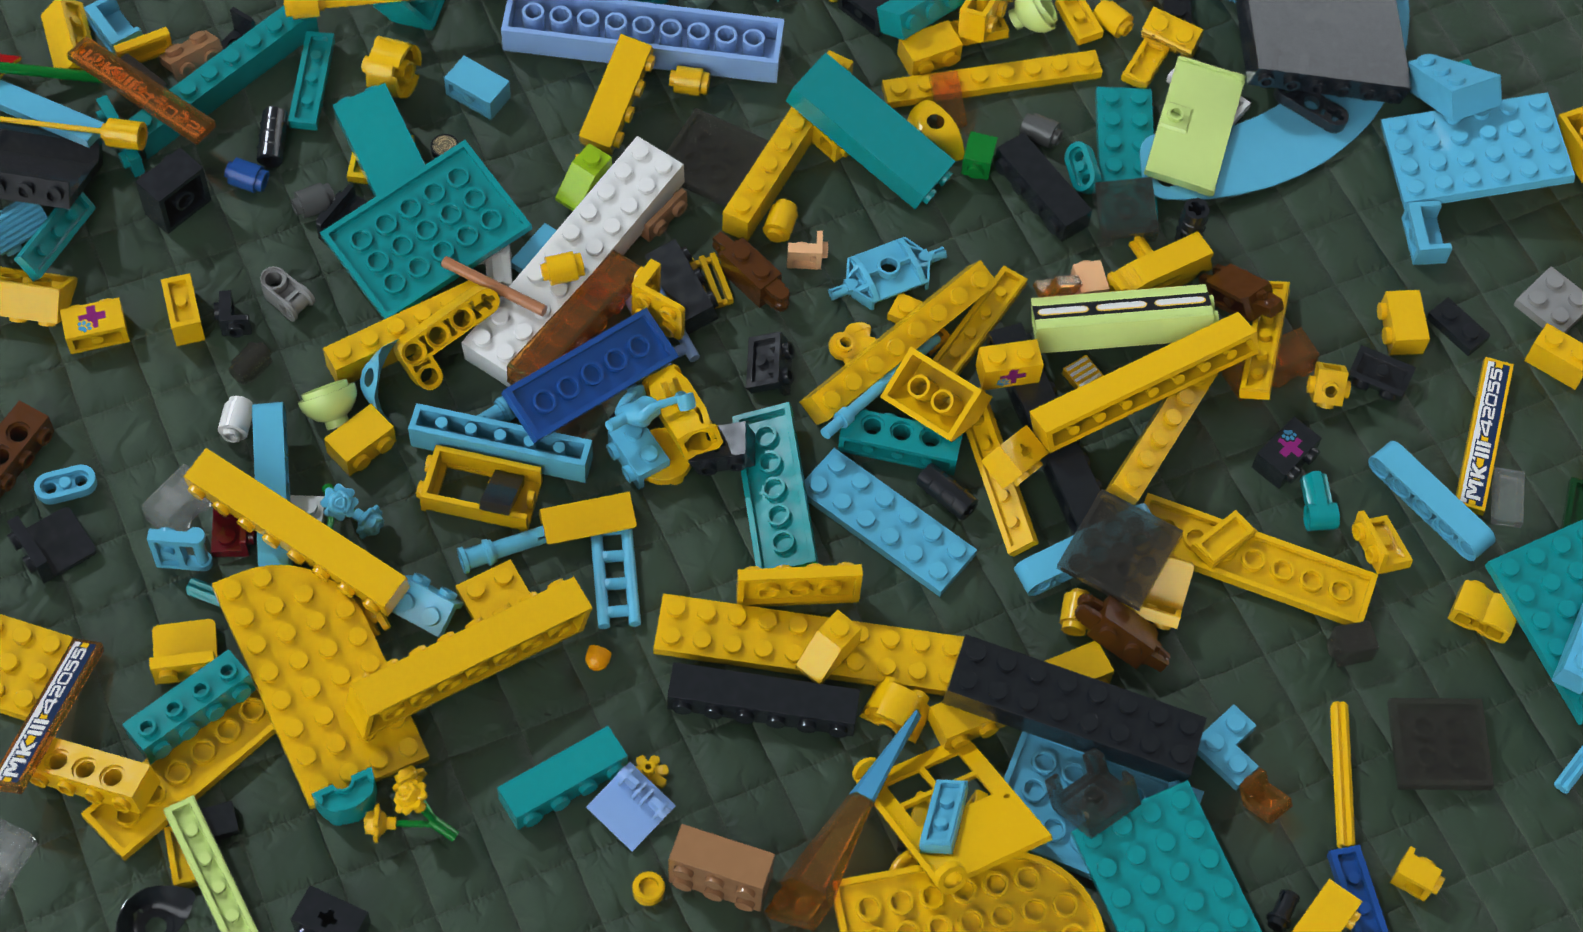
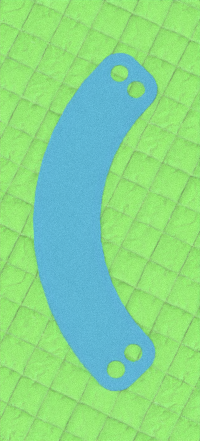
M1396 0L1406 51L1410 19L1409 0ZM1321 94L1348 112V122L1344 130L1339 133H1330L1282 104H1278L1257 117L1232 125L1214 196H1206L1176 185L1164 186L1157 179L1144 175L1155 134L1147 137L1140 147L1142 181L1145 188L1152 195L1164 200H1189L1195 198L1207 200L1239 196L1271 188L1299 177L1335 156L1353 142L1371 123L1385 102ZM1312 101L1304 102L1305 106L1309 109L1315 110L1318 108ZM1333 117L1331 120L1336 122L1338 118Z

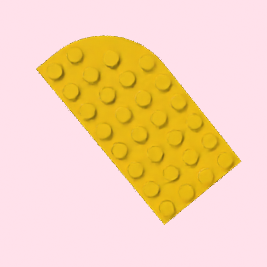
M291 565L255 567L212 583V589L310 810L316 808L312 793L332 784L338 789H344L350 785L352 775L369 767H372L374 779L377 782L398 773L402 768L409 765L415 766L429 760V754L411 716L363 739L345 707L352 680L365 672L372 674L380 670V667L386 663L371 627L354 598H350L337 589L338 583L329 578L326 582L311 570Z
M1027 852L968 878L960 890L951 894L942 893L920 865L830 881L839 932H1106L1097 906L1082 884L1054 862Z

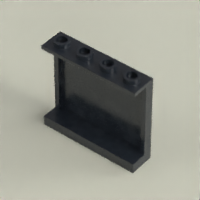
M0 124V199L70 209L103 165V144L100 138L88 148L50 131Z

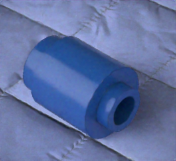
M238 157L233 162H228L224 172L228 185L252 193H256V191L264 192L270 172L265 170L262 165Z

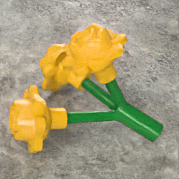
M413 765L402 768L394 776L396 784L393 785L392 789L395 792L394 802L397 813L408 815L414 810L416 813H422L428 821L396 820V817H387L386 813L381 810L380 803H376L374 810L366 812L363 826L365 834L373 835L375 843L379 842V838L386 830H396V827L432 828L451 842L458 836L459 831L437 817L427 803L426 798L428 794L425 791L427 785L422 782L427 775L424 768L416 769Z

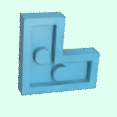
M1233 704L1202 733L1197 755L1236 791L1258 770L1259 766L1238 747L1255 730L1257 725Z

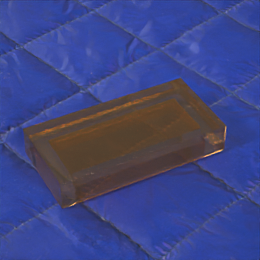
M952 71L930 75L929 81L933 102L942 107L952 117L958 128L966 127L968 124L958 72ZM936 115L939 129L944 126L945 122L941 116Z

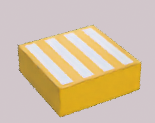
M1087 355L1066 366L1062 371L1063 376L1074 389L1104 376Z

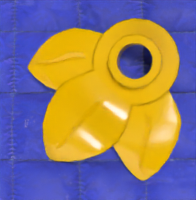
M855 322L849 324L844 332L835 333L829 340L830 354L835 359L847 364L876 340V338L870 337L871 326L867 323Z

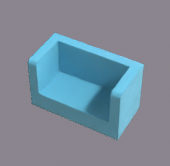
M97 0L84 7L89 26L116 61L114 45L143 35L141 29L138 26L133 28L122 14L117 0Z
M463 56L444 77L446 95L490 120L494 118L511 97L509 80L466 56Z
M1439 200L1408 202L1405 208L1402 222L1413 265L1446 263L1451 254L1452 245L1451 243L1443 244L1437 220L1442 207Z

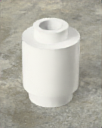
M231 396L224 404L218 426V432L224 440L236 443L247 438L252 421L253 405L249 399L242 396Z

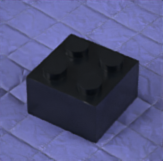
M181 148L172 154L166 155L158 165L150 171L144 172L136 181L145 215L167 234L211 201L204 168Z

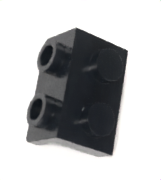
M1361 345L1349 371L1348 379L1352 380L1351 385L1358 389L1367 391L1369 387L1379 391L1378 396L1387 401L1395 402L1396 399L1402 401L1416 367Z

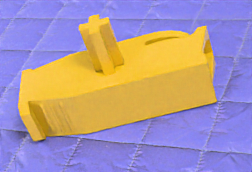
M1199 231L1155 251L1152 250L1143 236L1140 237L1138 235L1128 244L1137 259L1115 272L1108 273L1107 282L1109 292L1182 286L1193 280L1201 271L1212 269L1211 258L1214 252Z
M672 364L643 379L642 385H644L647 396L653 397L657 401L675 396V393L678 391L694 394L696 401L694 409L680 411L678 404L662 408L659 415L686 461L698 454L720 448L723 440L716 424H712L705 405L689 380L683 376L678 365Z

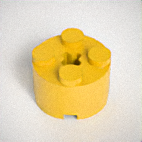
M377 36L369 56L363 58L361 65L362 72L366 73L367 88L385 83L392 97L401 99L402 97H410L417 86L420 76L415 74L416 65L421 66L422 63L420 48L408 42Z

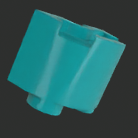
M372 767L352 775L350 785L344 789H338L332 784L312 793L315 807L321 816L332 825L340 826L358 822L365 817L367 811L374 810L378 791Z

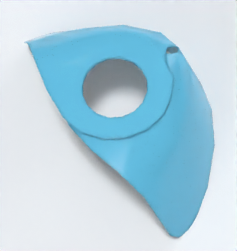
M399 339L381 347L369 362L366 363L360 378V388L364 397L389 422L391 421L384 415L380 406L378 384L385 359Z

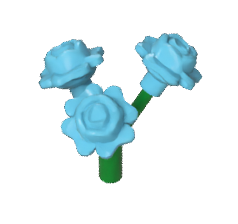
M327 483L322 487L325 497L320 501V505L326 508L324 514L328 517V527L333 529L334 519L343 521L346 516L352 517L358 522L356 533L359 534L361 539H364L366 536L377 535L380 532V528L384 526L383 511L380 510V506L375 505L372 508H368L365 512L359 508L354 509L359 501L356 497H353L355 491L352 488H345L339 483L335 486Z

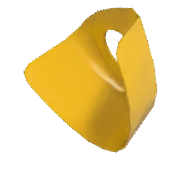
M924 100L917 103L911 109L907 121L955 161L962 160L965 154L963 141L952 117L933 101ZM931 115H939L944 119L945 123L942 128L933 129L928 126L927 119Z

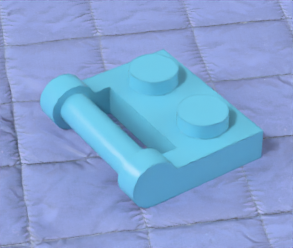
M169 527L149 528L147 542L156 567L207 571L213 566V558L206 550L204 544L206 536L201 528L192 527L187 532L176 531ZM186 547H192L195 555H188Z

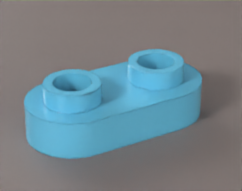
M75 465L40 475L34 483V491L42 503L48 505L57 504L90 495L97 487V478L91 467ZM82 481H86V482H87L86 484H84V485H82V486H78V483H80V482H82ZM50 489H56L54 493H47Z

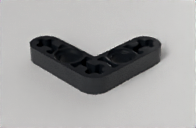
M1274 89L1273 96L1277 102L1330 133H1339L1344 130L1349 119L1348 112L1321 94H1312L1310 92L1290 91L1285 93V89ZM1312 101L1318 108L1315 110L1309 109L1305 106L1304 102ZM1333 117L1338 118V120H1336V122L1333 121V120H1331V119H1332Z

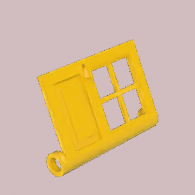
M972 741L968 745L956 750L952 746L943 749L940 745L893 766L875 802H871L933 883L944 894L955 893L965 885L968 878L1053 840L1050 832ZM959 756L972 772L954 780L969 782L978 778L991 795L964 807L953 854L920 853L919 841L924 825L918 827L906 812V809L931 799L936 781L926 769ZM875 757L864 758L855 765L852 777L856 783L860 781L875 762ZM920 773L932 789L899 803L887 787Z

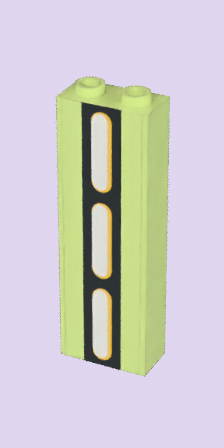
M1206 284L1031 298L1032 328L1034 339H1037L1041 353L1173 343L1219 321L1218 310H1215L1214 296L1208 294Z

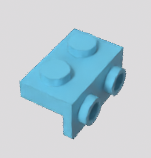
M625 424L612 432L608 431L606 449L610 457L614 461L618 459L622 465L621 470L624 477L629 483L633 482L638 490L644 487V479L670 466V459L647 426L637 427Z
M419 573L405 575L410 588L392 612L431 634L441 637L444 635L455 610L461 609L464 603L456 599L458 594L445 587H441L439 590L430 585L431 580Z

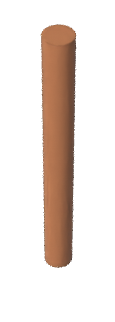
M445 256L441 262V267L475 284L492 289L498 295L540 316H544L547 311V305L452 258Z

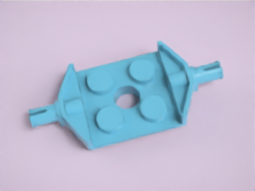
M902 237L847 258L846 279H844L842 285L828 289L829 296L834 301L840 297L851 295L853 299L868 309L874 310L875 303L922 285H925L924 288L927 290L930 280V265L933 262L947 258L946 250L942 246L928 252L927 249H922L907 237ZM890 264L895 266L896 270L886 272L881 266Z

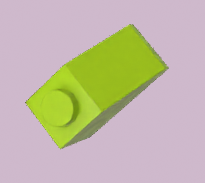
M589 143L572 161L555 196V201L574 211L612 166V157Z

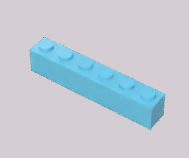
M418 403L415 405L408 427L410 445L412 447L434 451L436 445L539 466L542 467V474L582 483H586L593 459L592 440L553 432L534 444L522 425Z

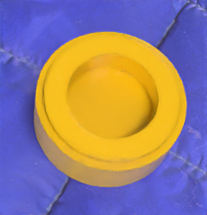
M651 871L639 874L633 881V896L638 903L644 906L658 904L665 894L664 880L659 874Z

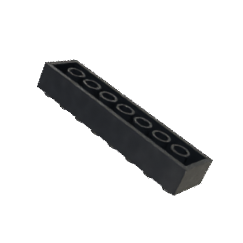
M967 634L960 646L942 701L943 704L1168 782L1179 780L1180 783L1186 781L1191 775L1207 717Z

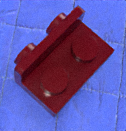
M213 508L212 558L249 557L250 545H255L256 542L255 530L252 533L246 531L236 522L237 518L230 514L225 517Z

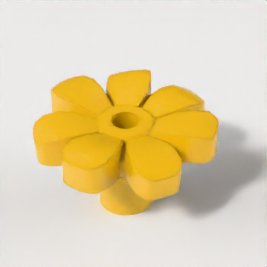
M643 755L636 758L637 766L635 767L657 788L663 789L667 783L664 777L669 774L667 765H659L660 757L652 755L649 761Z

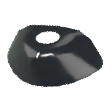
M169 885L147 887L138 891L121 908L116 922V932H146L147 922L155 917L165 920L167 924L165 932H178L191 912L196 895L188 888Z

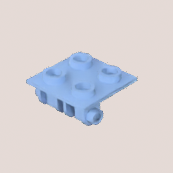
M631 762L624 766L613 780L586 806L632 852L676 807Z

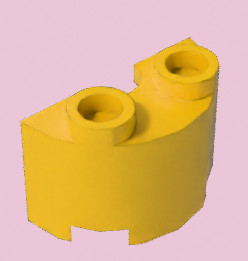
M886 676L883 682H879L874 688L859 717L877 726H888L897 734L917 709L921 714V718L908 741L916 744L928 721L927 718L930 710L928 702L930 697L923 691H912L902 686L901 682L897 679Z

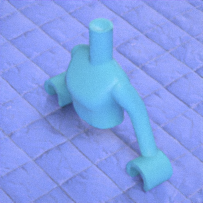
M634 384L627 389V393L620 399L615 409V416L607 420L605 426L610 432L625 424L646 427L650 425L653 419L660 415L662 408L678 404L680 411L694 409L696 407L694 394L678 391L675 393V396L657 401L653 397L646 396L644 385Z

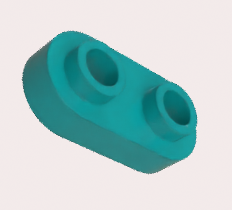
M1080 141L1072 143L1067 148L1064 156L1072 185L1075 190L1083 194H1092L1101 183V173L1093 149Z

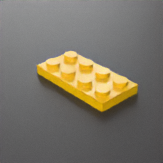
M842 562L837 565L823 566L813 563L806 567L779 565L775 568L761 569L758 566H749L739 569L737 572L736 603L754 607L857 603L860 599L863 578L862 564Z

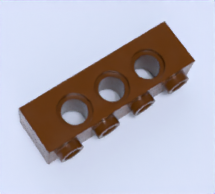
M20 400L0 423V462L8 460L0 465V498L5 492L13 488L16 478L24 468L30 467L37 452L42 446L47 445L51 441L54 433L49 416ZM20 438H25L23 441L16 442Z

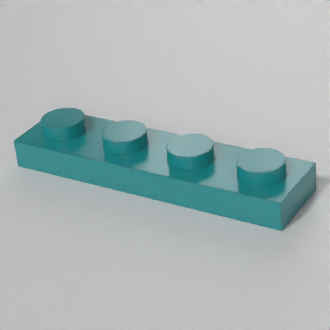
M306 31L288 118L289 128L318 129L335 44L334 33Z
M82 192L70 209L56 207L14 258L15 262L32 281L38 280L44 275L93 213L96 206Z

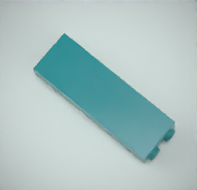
M826 52L792 88L785 100L914 209L921 202L927 205L937 193L934 187L937 184L943 186L953 174L949 171L956 162L953 158Z
M385 83L379 86H370L360 94L344 97L338 103L333 104L336 119L374 197L425 165Z

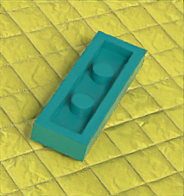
M107 95L96 99L99 111H96L95 114L99 121L106 123L109 118L120 119ZM119 148L121 152L118 153L124 169L130 168L134 177L142 175L145 169L139 152L137 150Z

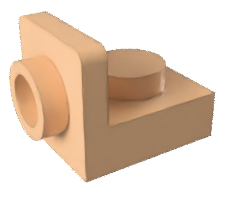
M817 231L816 244L807 242L788 243L787 268L821 270L822 258H828V241H823V231Z

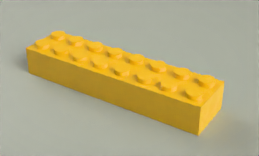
M575 577L565 581L563 578L558 579L548 585L545 591L538 594L534 591L525 595L518 604L511 607L509 605L501 606L493 612L491 617L484 620L481 618L472 620L465 626L464 630L457 633L453 631L445 633L437 639V643L428 647L426 645L418 646L409 653V656L399 661L397 658L391 659L384 663L380 670L372 674L365 672L358 675L350 684L345 707L364 739L582 632L593 607Z

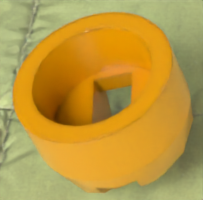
M589 645L585 661L593 671H601L609 664L612 653L604 647Z

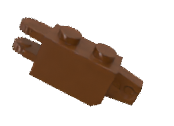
M722 231L714 236L712 247L718 252L717 258L721 261L724 275L759 308L767 303L776 311L784 312V310H787L790 289L785 287V284L782 282V273L743 237L733 241Z
M1218 263L1212 267L1213 276L1203 273L1198 278L1200 284H1206L1208 294L1214 296L1216 307L1230 314L1239 312L1246 321H1254L1261 315L1272 318L1278 312L1284 310L1282 299L1272 293L1273 288L1269 281L1232 263L1227 266Z
M1090 593L1079 595L1077 600L1078 606L1075 609L1074 616L1076 617L1075 619L1088 628L1087 636L1135 669L1141 664H1147L1155 670L1162 672L1169 665L1170 654L1161 647L1162 644L1157 640L1158 631L1153 624L1111 595L1103 602L1090 595Z

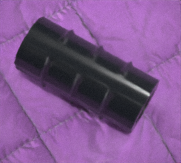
M277 106L266 107L263 110L260 134L258 135L257 162L268 168H276L282 164L285 152L284 145L287 139L288 112Z
M1195 198L1186 201L1180 213L1179 224L1176 227V241L1197 231L1203 237L1210 212L1208 203L1205 200Z
M930 463L924 468L917 478L916 484L926 491V494L931 495L937 500V503L943 505L949 510V513L954 514L961 521L965 520L978 505L979 500L968 492V489L963 488L957 483V480L952 479L946 474V471L941 470L934 463Z

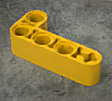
M480 285L471 287L399 338L394 345V354L416 385L426 390H434L441 385L443 373L433 355L498 309L500 299L494 290ZM482 294L486 296L484 298V305L479 304L482 301L480 297ZM458 310H463V320L455 324L453 320L454 314ZM434 327H439V337L431 341L429 338L430 331ZM410 344H415V354L412 357L406 358V347ZM427 368H431V378L428 381L422 382V372Z

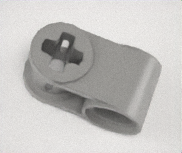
M272 266L266 268L261 273L260 281L264 298L288 320L296 321L298 314L308 305L312 306L316 302L310 290L303 284L298 283L283 269ZM275 283H276V284H280V285L275 286V287H271V286H270V285L275 284Z

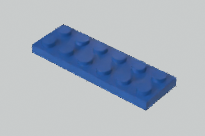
M646 307L507 387L501 394L535 444L672 363L679 356Z

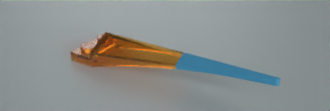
M917 709L780 880L781 889L774 895L772 901L764 910L770 920L815 931L831 909L850 857L873 804L896 759L921 718V714Z

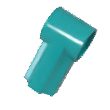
M1312 471L1303 475L1300 483L1305 503L1303 520L1306 531L1338 529L1340 513L1337 503L1332 501L1327 474H1323L1321 471Z

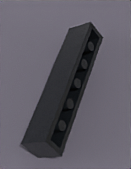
M673 662L667 696V709L682 715L698 713L704 714L705 717L710 719L725 717L735 719L743 724L758 722L765 723L771 728L792 727L804 733L819 731L829 733L833 737L844 738L854 735L860 690Z

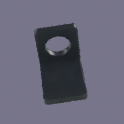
M235 7L230 9L234 30L221 42L223 49L256 26L253 18Z

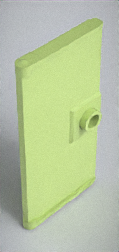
M1178 56L1144 175L1206 196H1214L1246 76L1187 57Z

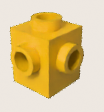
M1316 362L1314 376L1309 375L1306 392L1310 393V397L1313 403H1316V406L1324 409L1343 406L1344 398H1349L1351 381H1347L1349 372L1346 366Z

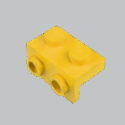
M1365 510L1358 511L1355 522L1352 525V534L1354 539L1359 541L1365 552L1367 562L1372 564L1377 575L1410 568L1413 559L1388 516L1384 515L1369 519Z

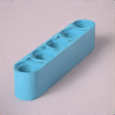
M1390 441L1368 459L1369 467L1373 473L1466 560L1474 561L1496 542L1493 531L1398 442Z
M1144 503L1138 504L1023 559L1014 567V571L1028 596H1036L1154 539L1161 532V529L1147 505Z

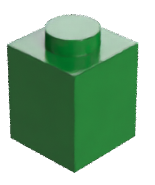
M970 131L963 157L961 174L974 179L988 180L998 137Z

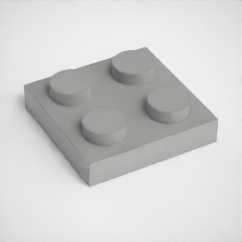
M1551 266L1516 299L1514 306L1540 327L1544 328L1548 323L1567 333L1583 317V290Z

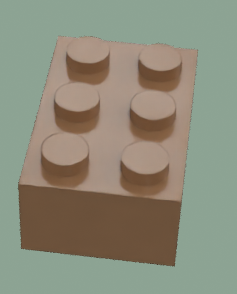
M681 824L669 857V882L682 891H691L692 889L704 893L703 895L713 901L719 902L723 899L732 902L743 911L751 912L754 909L761 912L773 877L775 854Z

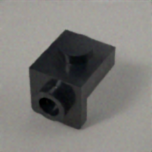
M231 290L219 291V302L214 303L215 320H219L222 336L237 338L243 335H251L252 326L249 315H235V304Z

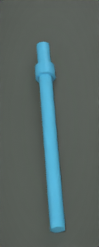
M935 334L916 350L926 355L941 342L939 335ZM900 363L848 407H842L833 416L834 419L821 429V435L829 439L841 428L848 427L855 420V416L884 391Z

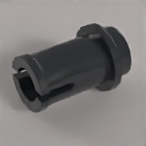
M1288 889L1280 891L1273 911L1269 912L1266 917L1268 920L1267 926L1276 932H1285L1286 929L1291 928L1292 922L1290 919L1297 903L1300 901L1299 895Z

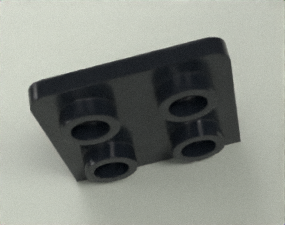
M63 507L27 528L18 515L7 521L11 533L7 535L10 543L16 551L19 549L23 551L25 556L22 557L25 566L31 574L36 572L43 584L91 558L97 552L95 545L69 507Z

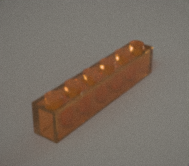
M613 250L507 364V382L513 385L591 340L596 333L600 334L607 326L608 320L613 314L617 315L621 312L626 300L632 295L633 278L641 266Z

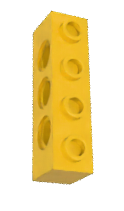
M46 734L25 768L29 781L37 787H52L64 795H79L89 802L98 805L101 802L106 803L124 813L132 811L142 814L160 784V780L149 764Z

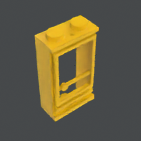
M436 445L433 455L427 456L424 468L427 474L424 481H419L416 491V498L420 499L421 511L431 510L519 529L520 532L529 529L543 482L542 467ZM447 468L492 477L495 470L525 476L524 485L508 516L481 510L478 503L439 495Z

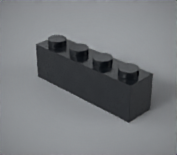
M1024 132L997 147L994 160L996 170L1000 175H1004L1011 183L1013 190L1018 195H1022L1028 202L1031 211L1041 217L1051 234H1055L1063 242L1089 227L1092 209Z

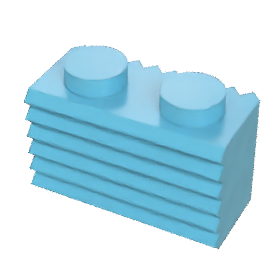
M15 201L0 210V255L6 254L9 257L18 253L23 248L21 244L28 241L47 219L46 213L40 205Z

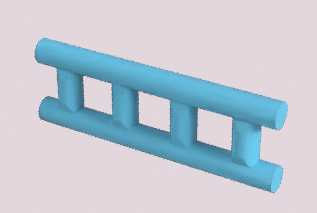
M633 529L592 536L591 549L598 628L608 629L610 628V618L628 617L629 626H640L641 615ZM621 535L622 550L604 551L603 536ZM623 562L625 577L606 578L605 563ZM626 589L627 605L609 606L607 591Z

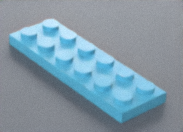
M835 448L830 451L804 480L808 502L939 597L977 554L976 548Z

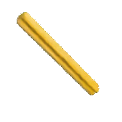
M1335 701L1330 706L1336 840L1337 847L1340 849L1355 846L1356 842L1349 707L1344 701Z

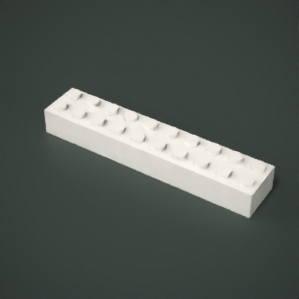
M637 136L509 286L547 305L548 308L545 315L540 316L500 296L498 309L477 324L461 342L465 360L507 387L518 382L587 300L588 295L597 288L602 279L638 239L645 229V224L685 182L684 164ZM570 251L573 254L581 253L585 276L579 277V280L553 286L550 285L549 280L543 281L540 264L545 263L544 257Z

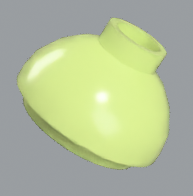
M1014 0V8L1008 10L1009 18L1017 30L1026 27L1034 32L1046 33L1056 28L1055 22H1057L1058 17L1051 0Z
M342 379L310 390L301 395L303 400L298 402V406L302 413L310 419L325 423L327 430L338 428L349 420L347 414L355 404L357 396L355 382L348 383L347 379Z

